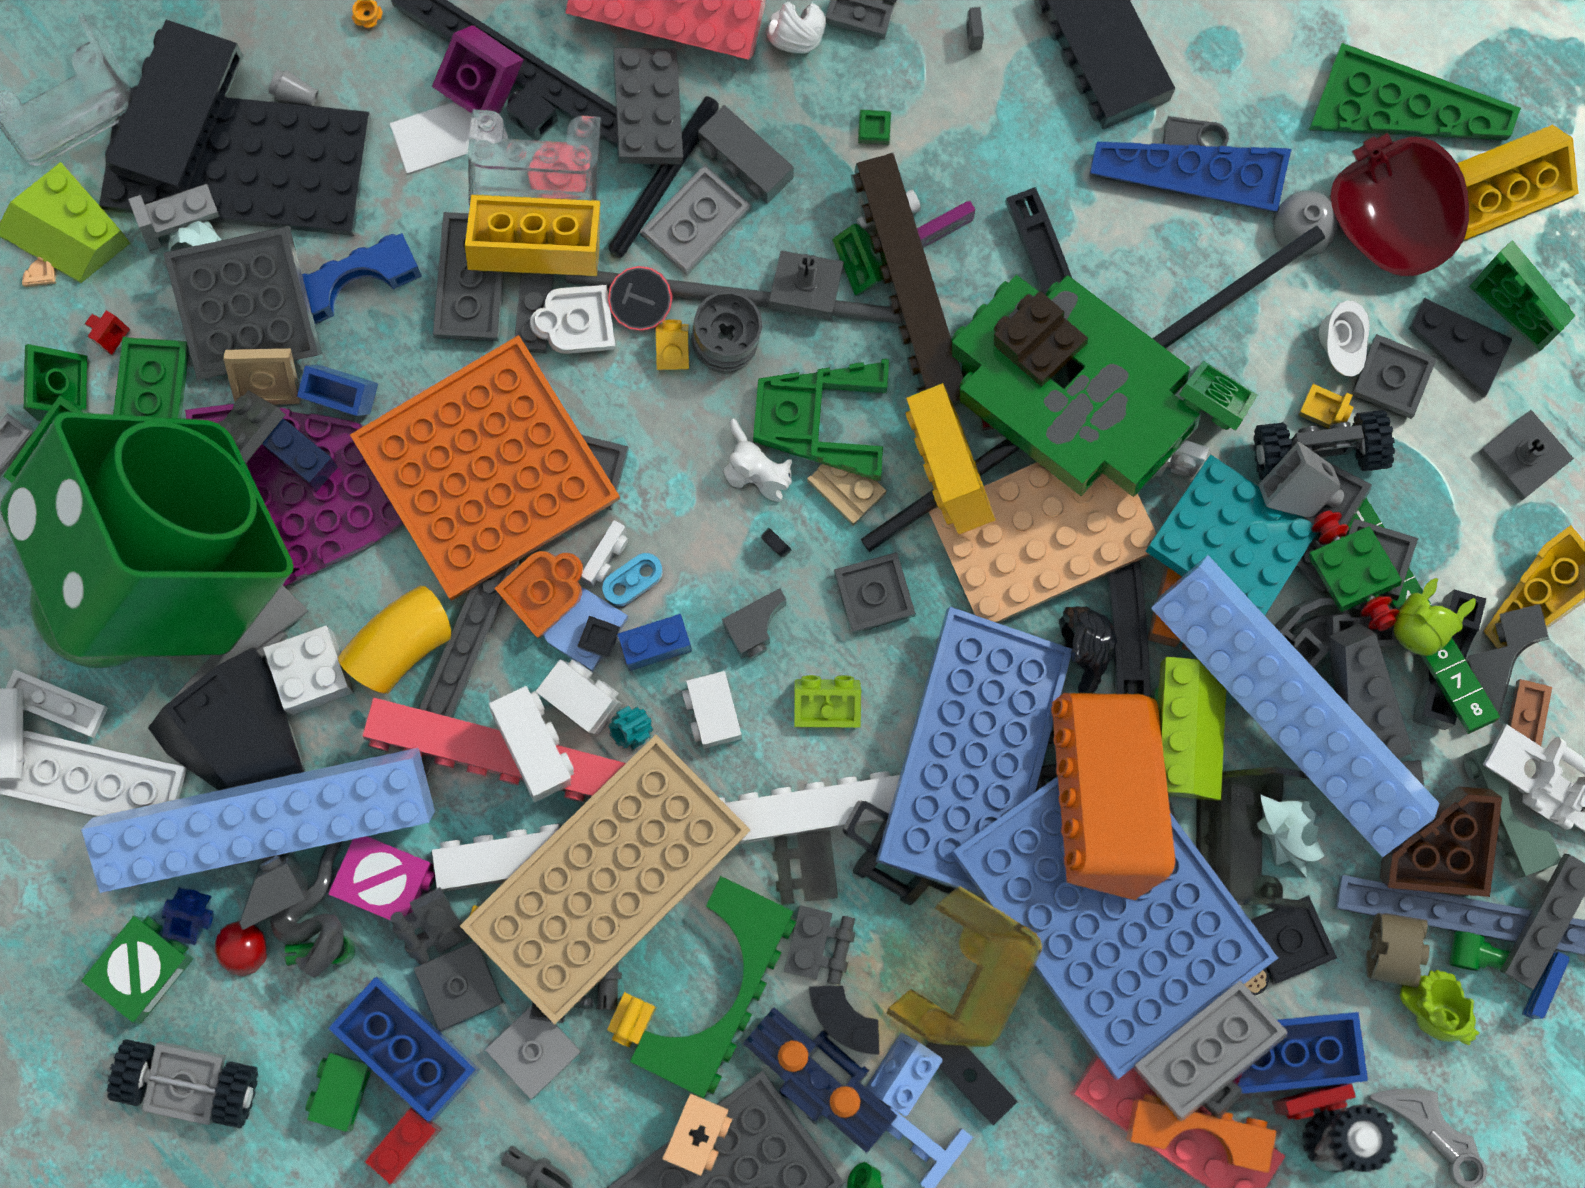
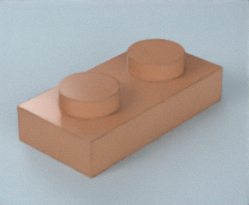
M1519 679L1515 685L1508 725L1541 746L1553 687Z

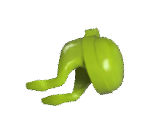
M1437 578L1430 580L1425 585L1422 594L1413 593L1406 599L1399 609V613L1395 618L1397 622L1393 626L1394 635L1400 644L1409 651L1423 656L1441 651L1448 644L1451 637L1462 630L1464 617L1471 613L1476 604L1475 598L1463 603L1458 609L1457 614L1443 606H1430L1428 599L1436 592Z

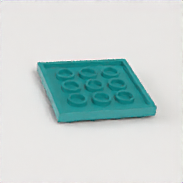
M1210 454L1145 552L1182 577L1209 555L1265 616L1317 533L1311 530L1313 523L1303 516L1267 507L1261 490L1257 485Z

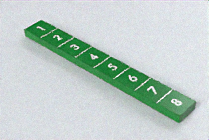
M1365 498L1354 518L1384 527L1368 499ZM1354 518L1352 519L1351 523L1349 524V530H1348L1347 534H1349V531H1350V528H1351V525H1352V523H1353ZM1410 568L1408 569L1398 601L1392 599L1390 603L1392 609L1399 610L1411 594L1423 593V589ZM1452 637L1441 651L1428 656L1421 655L1468 734L1499 720L1500 715Z

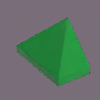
M852 224L832 239L840 260L843 261L844 270L855 296L861 295L881 281L879 266L883 265L880 254H874L870 242V234L859 224Z

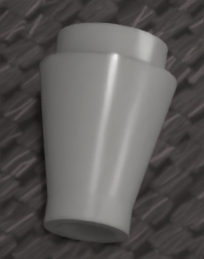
M278 69L273 75L268 93L275 95L277 100L308 106L314 105L319 92L318 89L311 87L288 70L283 72Z

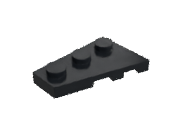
M1426 298L1421 301L1409 327V330L1436 355H1441L1446 359L1460 377H1465L1469 380L1483 398L1488 394L1512 342V338Z

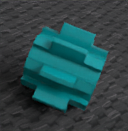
M626 706L616 712V716L611 718L612 721L608 726L611 738L615 740V744L622 746L623 749L629 746L632 750L644 744L646 739L650 738V732L653 731L651 718L648 717L644 709H639V707L631 709L630 706Z

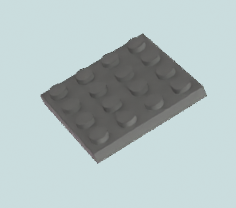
M290 226L163 253L197 380L227 374L224 363L225 350L291 348L293 360L322 354Z

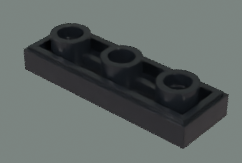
M948 1026L926 1045L928 1049L942 1058L939 1068L993 1126L1018 1102ZM967 1069H972L975 1072L976 1076L972 1082H967L964 1079L963 1075Z

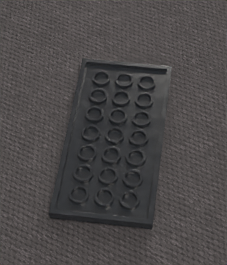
M119 87L110 143L114 142L118 133L117 125L119 118L122 114H126L129 107V97L132 88ZM226 97L188 190L207 184L219 217L208 221L273 228L290 226V229L354 236L371 115L367 111ZM106 164L99 206L106 211L133 213L128 200L130 198L141 195L144 204H148L175 195L114 174Z

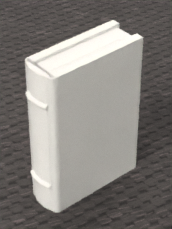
M0 688V782L22 781L24 763L23 710H25V707H23L24 690L20 688Z

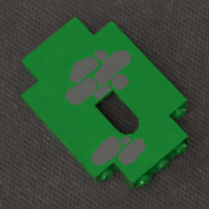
M1015 275L1009 283L1007 281L1003 282L996 290L994 298L987 305L982 304L974 313L973 320L966 327L961 326L951 339L952 356L962 363L963 380L959 386L960 402L1078 495L1082 496L1104 474L1132 497H1135L1198 428L1200 413L1189 408L1176 396V393L1188 381L1190 367L1067 275L1060 283L1055 282L1046 292V296L1064 311L1065 319L1088 337V344L1072 358L1084 369L1065 389L1052 379L1041 387L994 346V327L997 322L1004 316L1013 317L1018 312L1017 306L1026 295L1030 294L1034 297L1039 292L1018 275Z

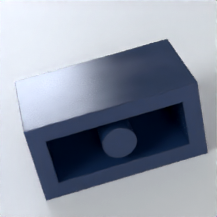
M284 418L262 443L270 454L315 491H318L338 468L329 455Z

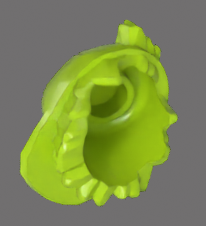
M1439 970L1429 971L1428 976H1421L1418 987L1402 985L1399 997L1402 1003L1416 1015L1417 1025L1426 1034L1440 1041H1460L1468 1046L1479 1035V1032L1475 1029L1474 1000L1464 997L1461 982L1456 981L1455 975Z

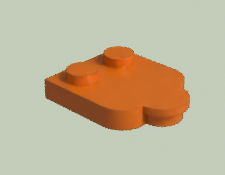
M538 551L530 555L494 589L537 638H541L579 603L582 589L578 581L583 574V564L572 553H561L555 556L550 552Z

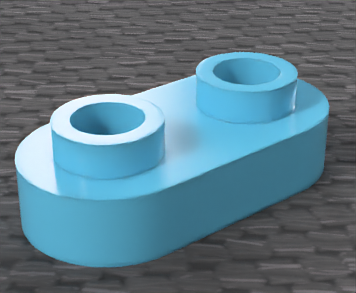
M642 553L607 576L603 582L602 590L605 599L610 604L620 607L631 603L648 591L662 578L663 569L660 560L653 554ZM650 567L653 571L650 576L644 577L640 574L641 569ZM622 585L626 588L625 593L620 596L615 595V587Z

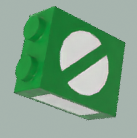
M134 915L81 980L132 1023L142 1024L194 959L186 953L189 947L175 936L171 939L160 932L164 927L149 915L145 919Z

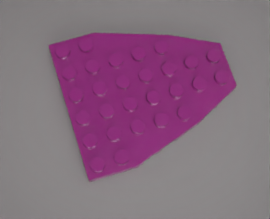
M234 404L185 410L186 419L209 420L218 424L231 412ZM280 407V410L286 414L283 418L329 455L338 466L320 489L315 491L270 454L262 444L246 462V466L293 561V571L283 583L285 587L365 550L404 523L350 436L351 433L363 427L361 424L313 413L308 415L292 412L290 409Z

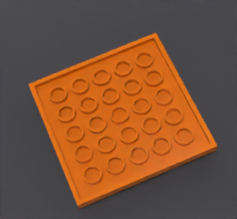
M519 335L350 434L451 601L620 500L618 492Z

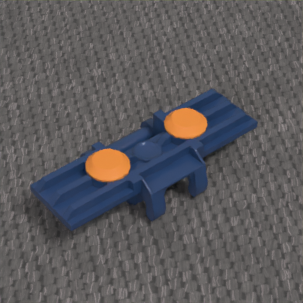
M773 1007L743 1044L785 1081L779 1093L785 1099H790L808 1115L807 1118L816 1125L823 1115L865 1153H868L898 1117L861 1084L870 1070L866 1066L860 1067L827 1038L829 1034L825 1030H822L812 1041ZM818 1048L852 1077L845 1086L833 1078L812 1058Z

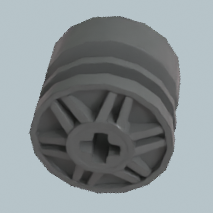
M719 291L706 297L698 306L691 335L692 348L698 360L708 368L720 372L736 371L746 366L755 355L762 331L761 314L756 304L744 294L734 291ZM720 333H722V334L725 335V336L730 333V334H731V340H729V339L726 338V337L723 338V339H720V338H719V337H720Z

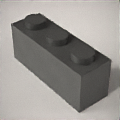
M725 105L698 130L699 147L702 152L709 158H717L722 163L723 170L733 179L738 177L745 184L746 191L756 200L761 198L768 204L794 178V167Z

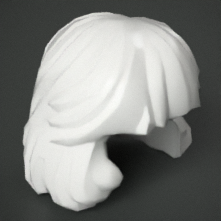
M785 2L782 4L781 10L772 14L770 25L766 29V35L770 43L780 50L792 53H808L814 50L821 42L826 25V17L824 12L814 3L808 5L799 17L796 13L795 5L791 2Z

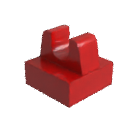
M107 310L101 318L91 314L84 323L92 329L88 337L102 350L111 355L122 342V338L130 330L117 316Z

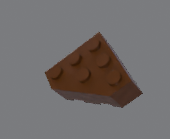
M1458 786L1439 801L1440 804L1435 819L1382 857L1379 878L1388 888L1490 897L1502 797L1492 789Z

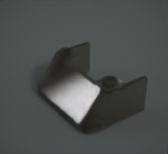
M1281 767L1222 771L1221 800L1197 799L1196 848L1241 908L1269 910L1310 908V901L1283 898L1281 882L1274 876L1262 875V831L1259 830L1257 825L1262 820L1263 805L1261 795L1281 802L1284 792V781L1308 780L1309 778L1303 771Z

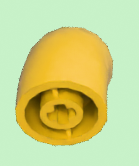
M420 585L405 593L375 615L346 645L338 656V662L351 677L374 691L388 694L418 661L451 639V627L446 612L434 593L426 586Z

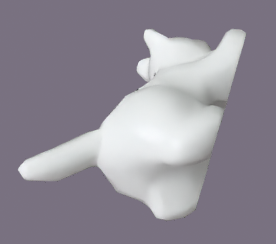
M731 419V433L736 439L737 444L730 454L729 463L724 468L726 480L730 485L737 488L753 483L764 497L775 502H781L783 495L780 490H786L792 484L790 470L792 460L788 459L784 463L777 464L768 459L758 446L748 441L737 420Z

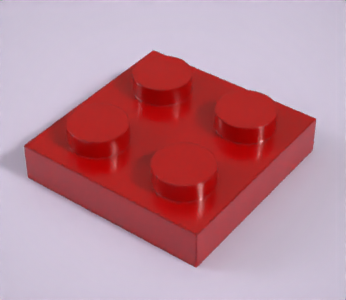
M1337 1084L1273 1100L1272 1103L1275 1114L1286 1115L1287 1120H1299L1314 1116L1313 1109L1319 1108L1320 1111H1333L1347 1107L1346 1100L1356 1098L1352 1084Z

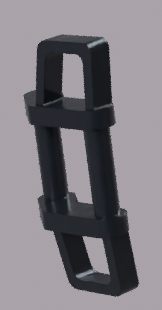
M857 801L843 827V833L866 850L853 868V874L862 879L865 877L900 896V901L909 906L922 895L928 886L954 896L958 894L960 889L951 886L946 887L917 875L906 885L876 868L875 866L878 864L876 859L889 814L867 801ZM865 809L884 819L871 844L855 833V826Z

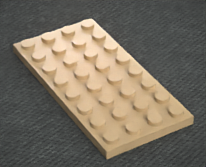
M655 734L482 903L460 927L556 1025L751 830Z

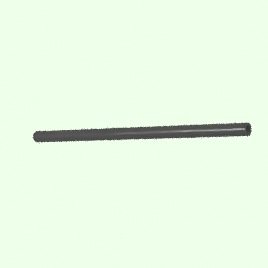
M597 271V276L566 275V283L587 286L607 285V288H610L615 277L620 273ZM666 279L670 285L672 295L676 297L705 300L706 297L719 291H734L747 296L757 307L768 308L771 292ZM840 300L835 302L833 316L901 324L899 314L893 315L889 306Z

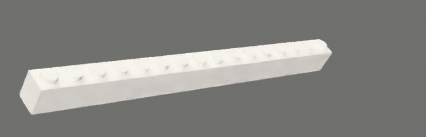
M889 771L870 774L871 780L857 782V777H846L838 779V785L824 787V782L805 784V790L791 792V787H783L771 790V796L758 797V792L738 795L739 801L726 803L725 798L720 799L751 830L737 844L740 845L843 828L859 800L867 801L889 814L900 775L890 776ZM865 809L856 826L883 822L884 819ZM560 825L540 827V833L527 834L525 829L514 830L506 833L507 838L494 840L493 835L478 836L473 838L474 843L460 845V840L440 843V849L432 850L437 888L441 887L443 892L505 882L560 828Z

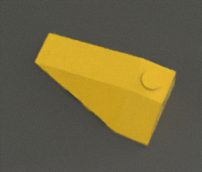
M1572 525L1543 545L1535 560L1522 575L1514 590L1485 628L1484 633L1497 649L1508 646L1507 641L1500 643L1495 624L1501 622L1499 614L1540 604L1546 627L1548 628L1585 603V541Z

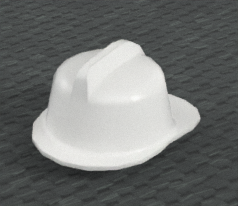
M1348 300L1339 303L1332 313L1322 320L1318 336L1335 370L1343 376L1352 377L1359 374L1364 368L1370 323L1364 308L1357 302Z

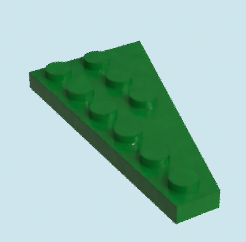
M1341 43L1309 130L1508 140L1512 135L1521 108Z

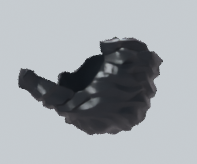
M1087 606L1066 607L1063 611V616L1058 620L1060 631L1065 640V647L1072 649V662L1078 663L1085 671L1078 686V693H1094L1102 681L1101 676L1105 673L1107 665L1113 658L1114 648L1117 643L1116 632L1112 623L1105 615H1101Z

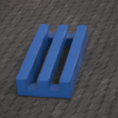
M1560 952L1553 953L1534 990L1532 989L1522 1012L1523 1015L1531 1019L1545 1018L1569 963V956Z

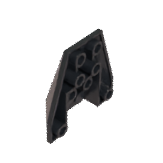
M255 647L217 665L166 704L148 727L167 755L218 791L306 772L270 667Z

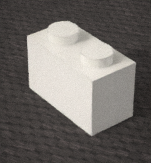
M725 671L687 680L688 690L682 691L686 709H693L696 717V722L690 723L695 742L702 741L703 748L706 749L742 739Z

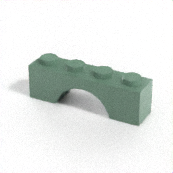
M1491 743L1464 754L1466 759L1464 761V768L1469 778L1475 780L1477 788L1492 789L1502 797L1497 842H1501L1505 852L1503 860L1507 870L1511 874L1514 873L1515 878L1518 879L1557 865L1561 857L1550 831L1533 829L1522 823L1510 806L1509 788L1511 783L1483 765L1494 744Z

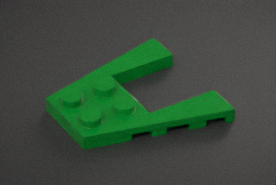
M881 359L880 363L864 365V362L849 364L847 368L830 370V367L817 369L815 373L802 375L796 372L758 378L753 442L869 479L881 481L883 446L819 442L818 440L822 389L887 393L889 359Z

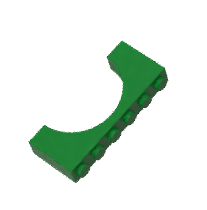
M720 876L706 908L718 915L731 928L741 947L744 972L739 994L733 1006L721 1020L697 1034L684 1037H666L645 1030L630 1062L702 1098H705L707 1092L714 1095L722 1078L721 1075L717 1074V1071L722 1061L730 1062L737 1047V1044L733 1043L732 1040L737 1030L744 1032L752 1016V1013L748 1012L747 1009L752 999L759 1001L767 985L766 982L762 981V978L767 968L774 970L782 952L777 950L782 937L787 940L789 939L797 922L791 919L794 911Z

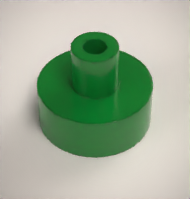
M867 1162L857 1164L849 1174L847 1188H883L880 1170Z

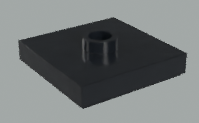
M1309 895L1250 920L1278 957L1277 960L1266 967L1273 984L1282 982L1337 958Z

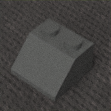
M293 852L262 858L263 862L259 864L240 920L242 930L306 899L308 882Z

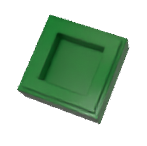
M860 109L858 143L889 145L891 111Z

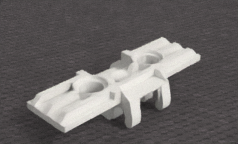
M1504 724L1483 765L1517 787L1518 791L1523 793V804L1565 830H1569L1575 825L1585 832V809L1581 811L1582 807H1585V777H1579L1574 784L1561 776L1563 769L1558 766L1560 759L1585 774V758L1567 747L1566 741L1560 737L1554 738L1545 750L1509 725ZM1529 759H1532L1536 764V772L1531 778L1527 777L1524 772L1525 763Z

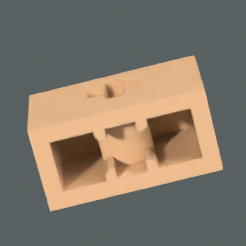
M690 1093L663 1160L700 1176L703 1174L704 1169L711 1171L719 1151L713 1149L718 1136L725 1138L732 1121L731 1118L727 1117L729 1109ZM702 1125L706 1127L704 1134L709 1136L707 1142L701 1141L699 1146L693 1144L694 1137L690 1135L691 1129L697 1130Z

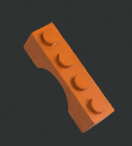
M1144 1094L1143 1100H1133L1126 1141L1166 1149L1171 1140L1179 1133L1199 1128L1211 1133L1219 1140L1225 1150L1228 1164L1269 1173L1276 1131L1267 1129V1121L1247 1117L1246 1124L1232 1121L1233 1114L1226 1112L1218 1119L1213 1114L1209 1116L1198 1113V1108L1184 1121L1180 1122L1159 1097Z

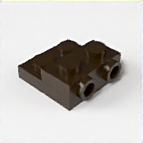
M1039 291L1034 297L1030 294L1026 295L1017 306L1018 312L1013 317L1004 316L997 322L994 327V346L1042 387L1088 344V337L1064 318V311Z

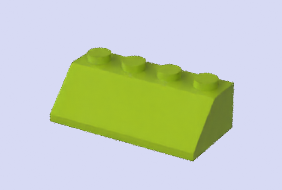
M1165 657L1160 662L1158 710L1168 797L1220 801L1226 688L1199 659Z

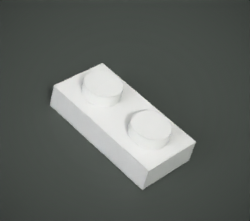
M615 520L612 522L584 568L581 577L582 582L592 588L596 586L598 581L604 582L611 571L612 566L609 563L614 554L620 555L628 543L629 538L625 537L627 530L624 525Z

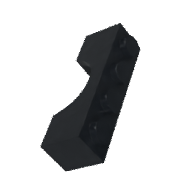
M1454 589L1444 596L1442 606L1452 610L1455 614H1457L1458 609L1463 603L1473 598L1476 599L1474 609L1463 619L1462 630L1452 636V639L1466 660L1470 645L1479 631L1486 598ZM1426 666L1413 721L1441 730H1447L1456 724L1457 715Z

